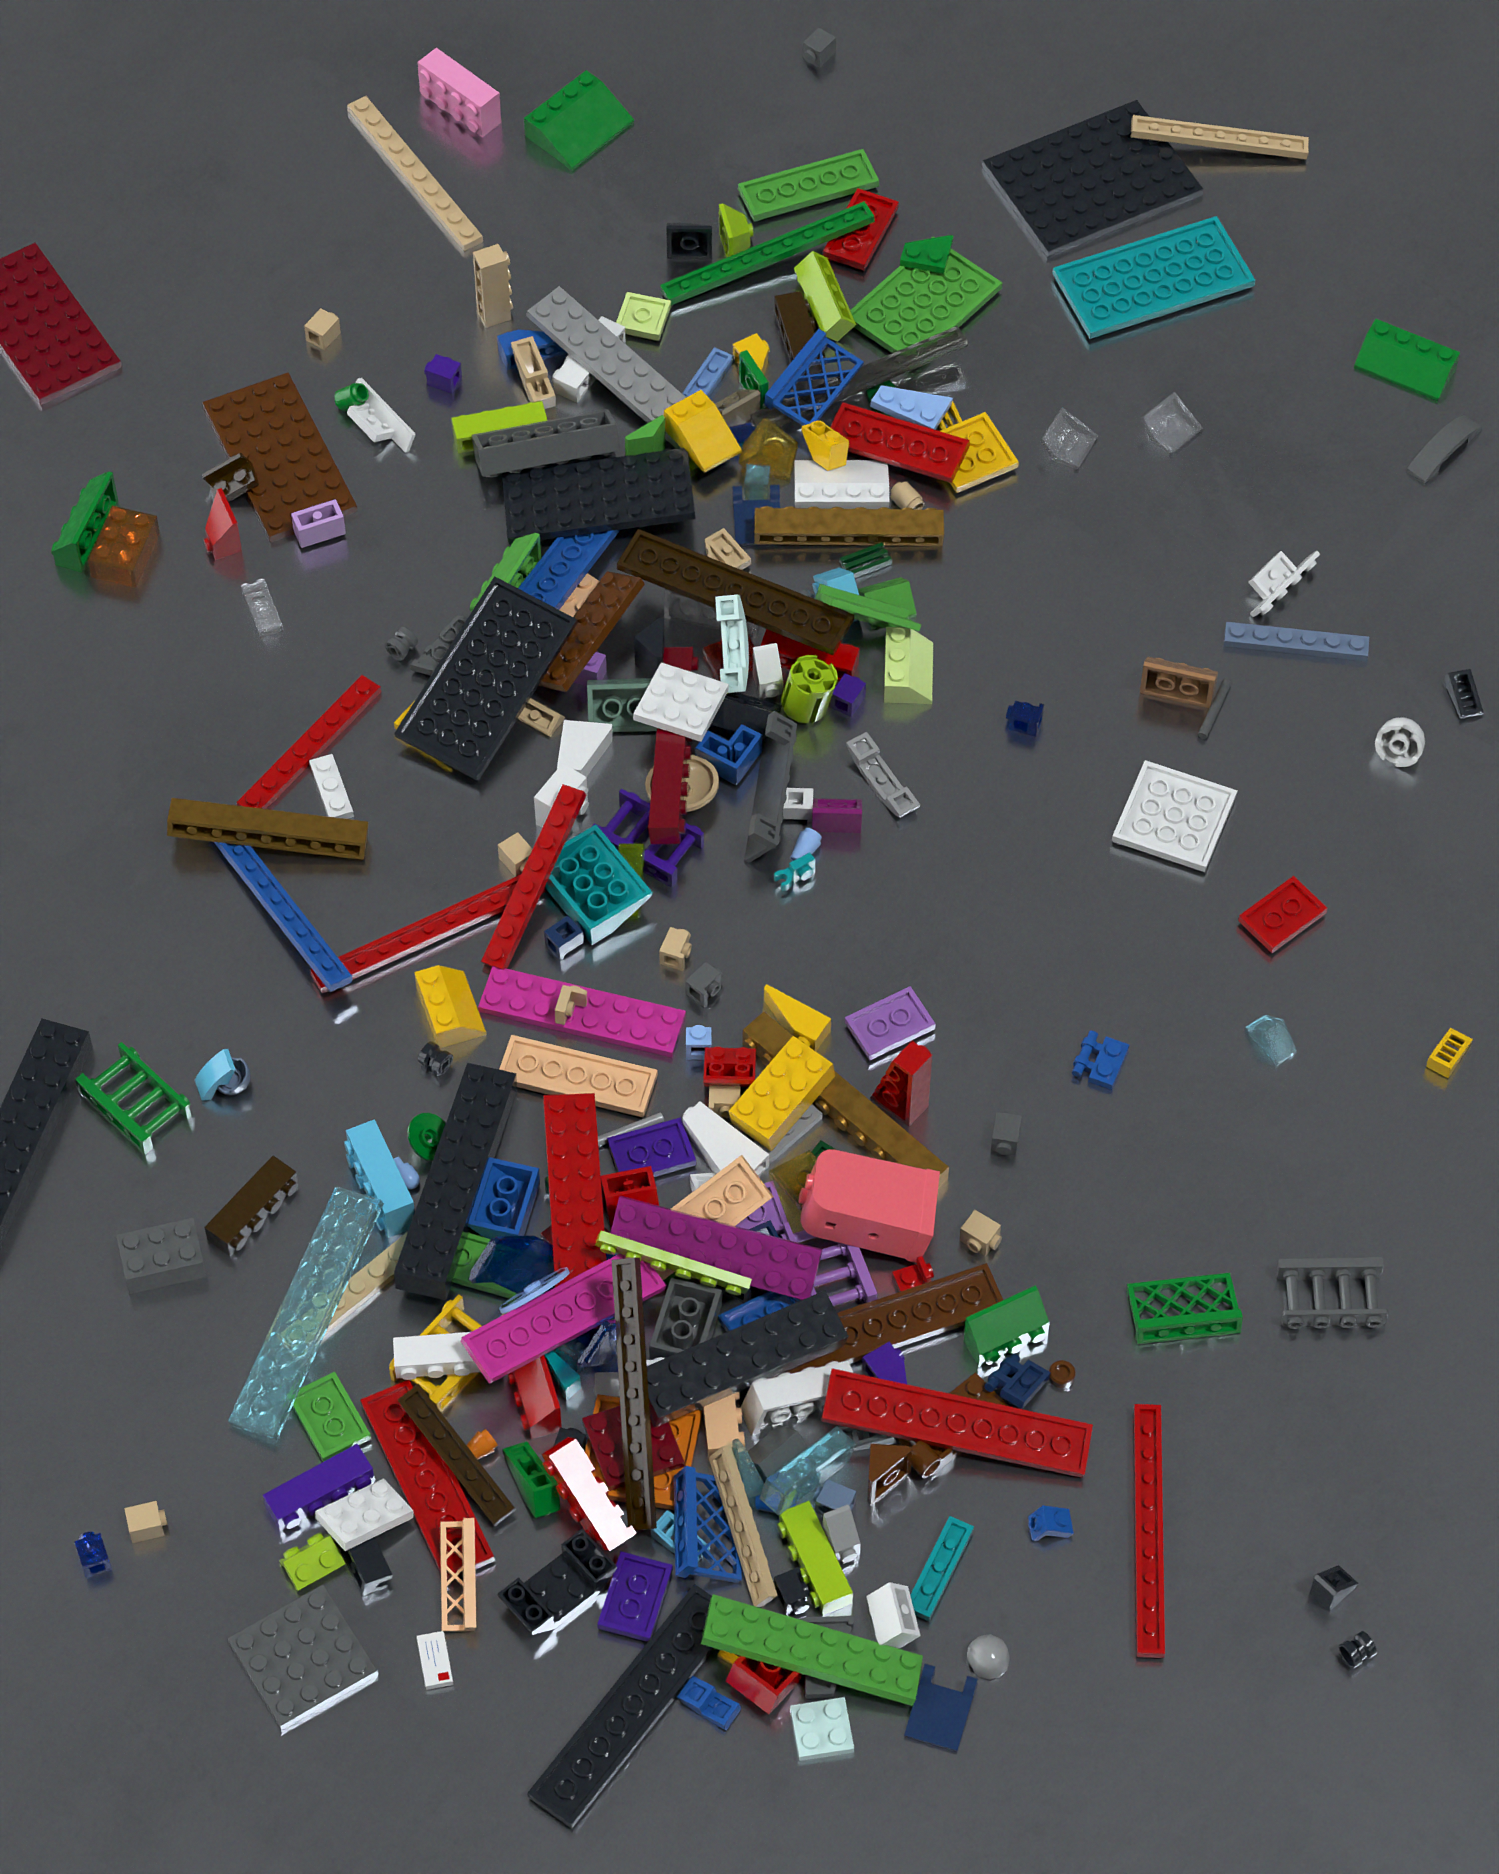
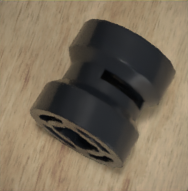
M433 1041L428 1042L418 1056L419 1063L424 1066H430L432 1071L439 1076L448 1070L453 1061V1055L446 1050H440L439 1045Z
M1364 1631L1356 1634L1352 1641L1347 1640L1339 1645L1342 1658L1351 1668L1361 1665L1363 1659H1370L1377 1655V1648L1373 1640Z

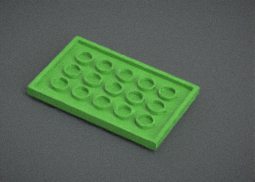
M951 249L944 274L899 266L850 311L856 323L854 327L915 368L1002 289V282Z

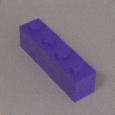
M355 1444L263 1494L265 1507L280 1531L286 1528H293L302 1519L309 1515L314 1516L316 1510L348 1496V1494L357 1489L360 1490L369 1486L375 1480L373 1468L359 1445Z

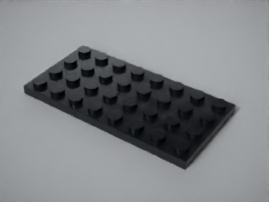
M684 448L547 466L539 469H526L518 473H502L509 545L516 538L533 533L540 534V540L696 519L688 452Z
M494 576L395 731V737L479 781L578 624L577 619Z

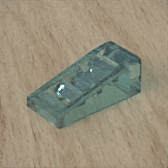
M738 1438L734 1439L732 1442L734 1456L737 1460V1466L747 1497L751 1498L766 1494L767 1488L746 1448Z

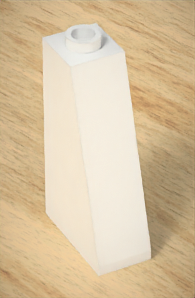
M699 1101L694 1107H689L683 1114V1125L688 1138L713 1173L717 1174L741 1155H743L759 1177L769 1167V1153Z

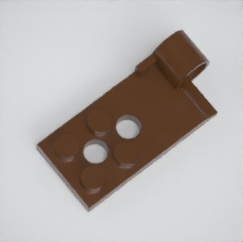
M976 1372L949 1393L1008 1406L995 1391L989 1392L985 1389L984 1385L986 1382ZM896 1438L902 1446H909L912 1449L911 1466L923 1478H927L930 1475L933 1476L962 1453L961 1451L928 1445L922 1441L914 1442Z

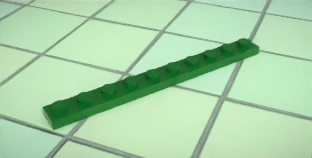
M865 201L663 283L660 285L661 292L666 300L671 301V305L869 225L875 222L874 215Z

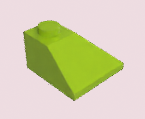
M719 204V236L726 258L749 249L750 237H753L754 233L752 224H748L745 214L725 204Z

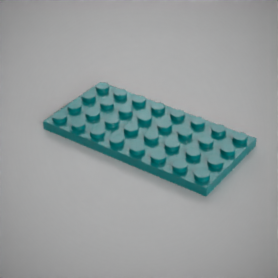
M1217 216L1054 267L1052 272L1090 339L1253 287L1256 281Z

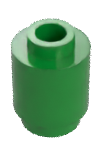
M353 383L335 392V404L344 412L348 411L349 406H361L369 398L368 389L362 383Z

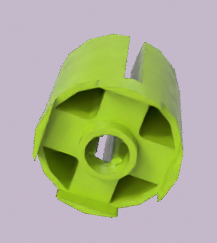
M805 655L799 657L792 665L781 697L783 710L790 719L798 723L808 724L809 720L814 723L825 716L838 680L837 670L833 664L830 663L829 666L824 661L818 660L816 655Z

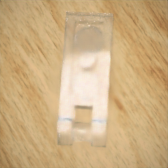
M264 578L256 580L257 582L253 584H241L243 596L246 599L260 638L283 632L280 618Z

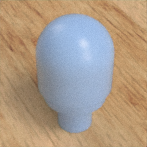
M400 1157L394 1158L407 1189L412 1190L416 1188L420 1181L416 1170L409 1163H403Z

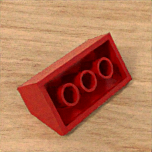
M543 1355L507 1374L510 1385L515 1384L517 1392H513L517 1408L522 1407L524 1415H520L523 1430H529L531 1439L557 1433L560 1427H562L560 1405L545 1356Z

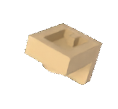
M562 986L555 1008V1023L565 1025L567 1017H572L575 1005L586 1007V990L578 986Z

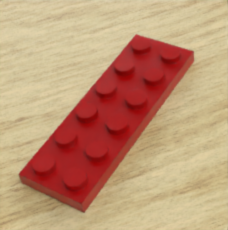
M842 402L830 426L834 431L849 440L848 452L950 483L953 482L970 447L968 439Z

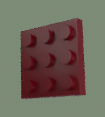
M617 1406L582 1418L584 1429L609 1491L625 1486L621 1408ZM650 1420L654 1476L684 1467L685 1462L670 1423L667 1422L654 1428Z

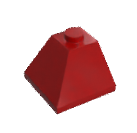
M222 488L217 489L205 527L207 538L203 539L207 552H212L215 560L242 552L238 523Z

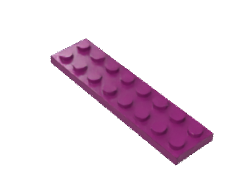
M624 1196L619 1197L611 1234L752 1279L750 1286L802 1300L812 1295L823 1251L820 1248Z

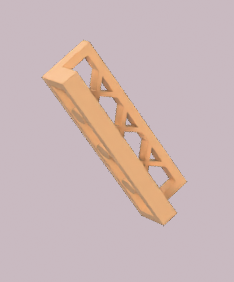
M463 1518V1521L440 1522L442 1631H475L474 1518ZM446 1528H462V1539L456 1546H453L446 1539ZM461 1544L462 1553L457 1549ZM446 1545L452 1549L447 1555ZM454 1552L462 1559V1567L456 1573L447 1566V1559ZM462 1571H463V1581L458 1577V1575H459ZM447 1572L452 1576L448 1581ZM454 1579L463 1587V1594L456 1601L447 1593V1586ZM447 1599L452 1603V1605L448 1609ZM462 1599L463 1608L458 1604ZM454 1607L463 1614V1625H447V1614Z

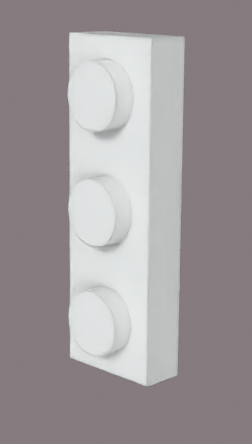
M333 754L309 760L327 816L342 819L354 817Z

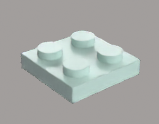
M845 1697L790 1705L799 1761L854 1753Z

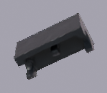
M375 1537L346 1551L343 1548L341 1549L344 1560L362 1597L388 1586L386 1581L392 1579L393 1574Z

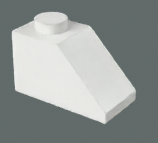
M777 643L753 647V678L759 698L775 697L783 694V677Z

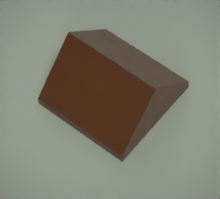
M870 1445L867 1502L870 1505L911 1473L912 1449L909 1446Z

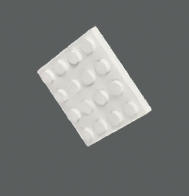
M1145 760L1114 831L1112 841L1205 872L1237 796V790Z

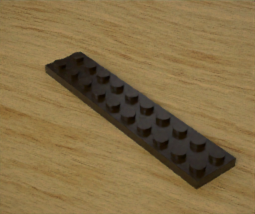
M639 529L617 562V570L640 577L642 580L715 609V597L740 595L746 621L833 656L854 621V614Z

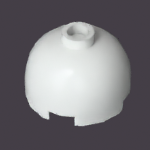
M1405 717L1387 721L1378 731L1375 740L1376 752L1380 758L1396 763V767H1408L1415 764L1422 755L1425 746V736L1420 726L1413 720Z

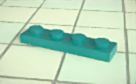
M949 1516L910 1595L915 1616L930 1621L970 1540L974 1526Z

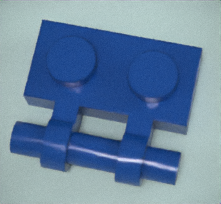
M1089 1031L1087 1037L1083 1038L1081 1043L1082 1049L1080 1054L1075 1057L1073 1062L1072 1074L1076 1077H1081L1083 1071L1090 1073L1089 1083L1112 1090L1129 1051L1130 1044L1109 1037H1105L1103 1044L1096 1042L1098 1033ZM1091 1053L1098 1055L1095 1063L1088 1060Z

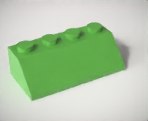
M533 533L516 538L512 545L505 549L503 559L494 566L492 576L483 583L479 596L472 600L470 604L471 612L494 576L519 588L541 559L540 534Z

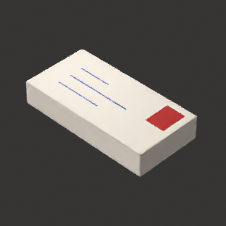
M444 1631L417 1636L426 1690L453 1685Z

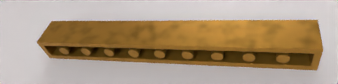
M762 1012L743 1029V1045L745 1048H755L756 1055L761 1058V1061L767 1067L793 1035L767 1013ZM835 1071L833 1080L813 1102L820 1112L830 1116L841 1130L849 1132L857 1144L868 1148L875 1159L925 1170L940 1171L938 1188L948 1180L949 1166Z

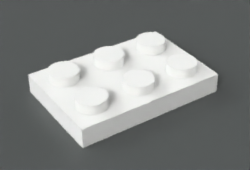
M383 1478L316 1510L315 1517L346 1551L412 1519L413 1509Z

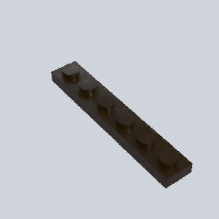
M419 1383L398 1399L400 1405L494 1526L516 1510Z

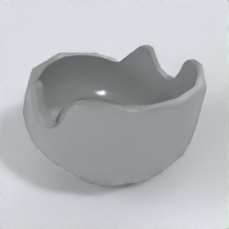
M991 1634L982 1635L974 1639L968 1646V1663L972 1666L976 1676L990 1680L1000 1677L1007 1671L1010 1662L1009 1652L1002 1639Z

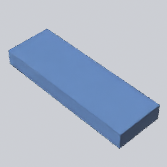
M714 347L682 394L687 398L702 390L710 397L733 364L734 355Z

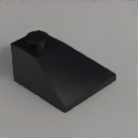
M667 223V259H712V226L692 223Z

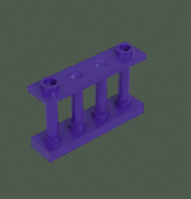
M621 788L619 791L620 809L606 827L597 826L632 867L672 888L677 882L676 864L691 845L700 849L704 847V832L695 825L685 823V834H681V839L683 840L669 859L662 860L658 858L655 854L662 844H650L647 849L634 845L649 824L650 803L640 799L637 794L627 792ZM630 811L642 817L626 838H621L613 833Z

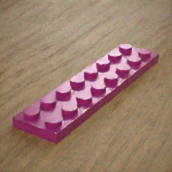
M492 966L478 1006L480 1013L673 1058L686 1018L685 1010L578 986L587 991L586 1007L575 1005L572 1017H567L565 1025L555 1023V1008L562 986L578 985L506 968L501 970Z
M618 1254L463 1336L460 1342L490 1384L615 1317L611 1260L625 1259L626 1255ZM640 1261L643 1301L664 1291L666 1284L656 1270L650 1267L651 1263Z

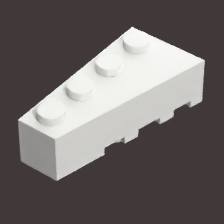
M833 1361L818 1368L807 1367L801 1372L792 1374L785 1372L775 1378L755 1380L751 1384L741 1406V1412L751 1436L760 1434L759 1428L770 1424L772 1429L778 1425L783 1426L782 1422L793 1416H796L798 1420L808 1417L816 1408L823 1412L831 1369L853 1373L849 1361L840 1363Z

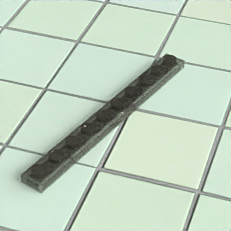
M955 326L866 364L860 368L832 404L967 347V338L959 327ZM840 376L829 380L828 386H839L841 383ZM825 383L817 385L812 389L825 388ZM827 393L814 394L815 404L826 402ZM799 396V406L812 404L811 396ZM794 397L787 398L781 402L786 407L796 406ZM766 407L750 414L751 421L760 435L794 421L776 408L771 410ZM813 409L800 411L801 417L813 413Z

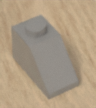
M849 1505L824 1513L823 1530L838 1562L846 1563L854 1560L857 1555H860L861 1543Z

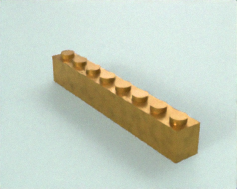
M770 506L755 508L754 544L875 545L882 542L884 545L943 546L944 510H937L936 508H927L925 510H914L913 508L889 509L886 507L879 509H866L864 507H857L855 509H843L841 507L820 509L818 507L795 508L792 506L785 508H772Z
M171 798L167 819V836L361 860H364L368 835L367 821Z

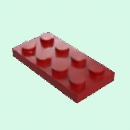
M857 188L847 208L865 201L874 215L875 222L828 241L823 250V256L865 271L899 208V201Z

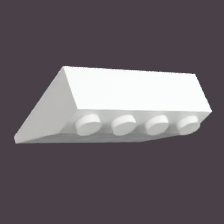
M794 460L795 508H889L887 463L878 460H847L845 466L828 471L814 460Z

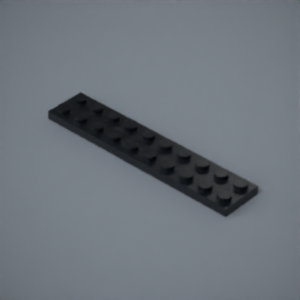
M696 1584L692 1586L528 1791V1798L570 1828L575 1826L684 1688L692 1675L696 1673L715 1649L701 1644L712 1595Z

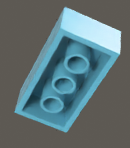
M375 1119L346 1130L347 1141H344V1146L348 1153L346 1158L350 1168L355 1167L357 1183L360 1189H365L367 1194L365 1195L369 1209H374L377 1215L375 1216V1221L379 1230H385L388 1238L408 1231L415 1213L414 1202Z

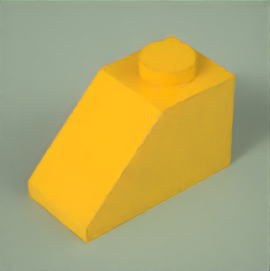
M755 333L734 343L733 355L737 365L739 366L740 352L747 350L765 375L768 365V353L770 352L767 342Z

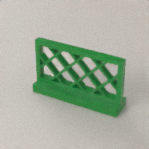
M1230 1273L1127 1284L1128 1297L1136 1328L1137 1344L1241 1333L1243 1316L1241 1309L1238 1307ZM1226 1282L1227 1288L1221 1293L1212 1288V1285L1214 1283ZM1196 1285L1202 1290L1195 1296L1186 1290L1188 1286ZM1170 1288L1176 1293L1171 1298H1168L1160 1292L1162 1289ZM1145 1291L1150 1296L1145 1301H1142L1135 1296L1134 1292ZM1206 1292L1217 1298L1212 1305L1201 1299ZM1180 1295L1191 1300L1186 1308L1175 1302ZM1154 1298L1165 1303L1160 1311L1149 1305ZM1223 1301L1230 1305L1232 1310L1221 1311L1216 1307ZM1197 1304L1207 1311L1195 1314L1190 1310ZM1172 1307L1179 1311L1180 1315L1168 1316L1164 1313ZM1146 1310L1155 1316L1151 1319L1140 1320L1139 1315Z

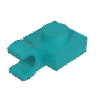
M809 852L790 862L788 868L775 872L774 881L785 879L786 881L781 883V890L786 891L791 887L792 881L796 883L800 880L808 879L815 873V858Z

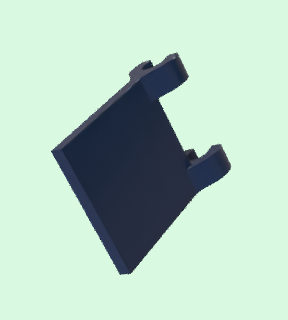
M779 484L770 485V499L743 500L742 486H732L735 541L739 546L782 545L754 544L755 508L763 506L780 508Z
M924 1664L916 1700L911 1710L904 1737L958 1752L978 1685V1679L967 1676L963 1692L933 1684L935 1666Z

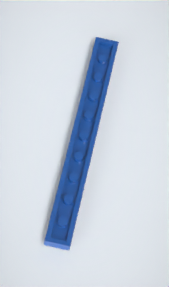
M214 842L328 990L331 992L352 983L350 972L252 847Z

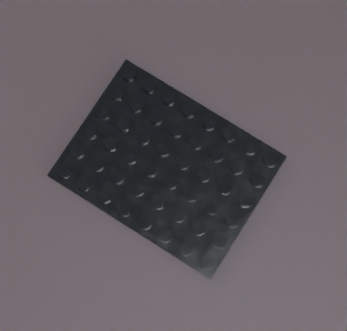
M1137 100L982 161V167L1047 258L1203 195L1204 189L1169 142L1131 137L1133 115L1149 117Z

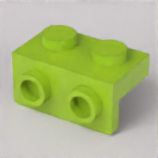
M315 1534L307 1539L308 1544L299 1549L298 1546H295L283 1553L284 1558L280 1559L279 1562L281 1566H284L297 1591L345 1565L331 1535Z

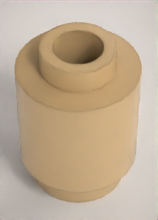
M898 482L892 487L890 498L901 509L913 508L914 510H922L925 505L922 501L923 498L908 482Z

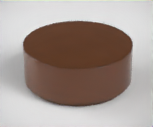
M1059 1360L1050 1366L1049 1380L1055 1387L1067 1388L1073 1384L1076 1372L1070 1362Z

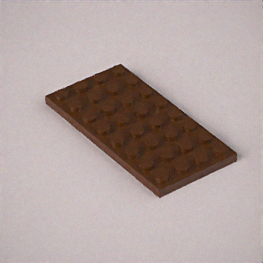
M289 372L202 402L203 409L228 459L242 453L253 464L259 485L245 493L270 543L295 534L291 513L335 499L343 516L358 512L357 505Z

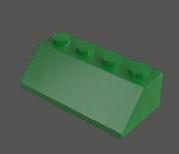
M1375 319L1366 334L1354 368L1439 401L1457 369L1460 352Z
M108 471L90 479L86 488H82L77 505L72 507L67 524L65 523L62 526L58 542L55 541L52 546L51 553L54 556L56 566L82 573L118 503L113 472Z

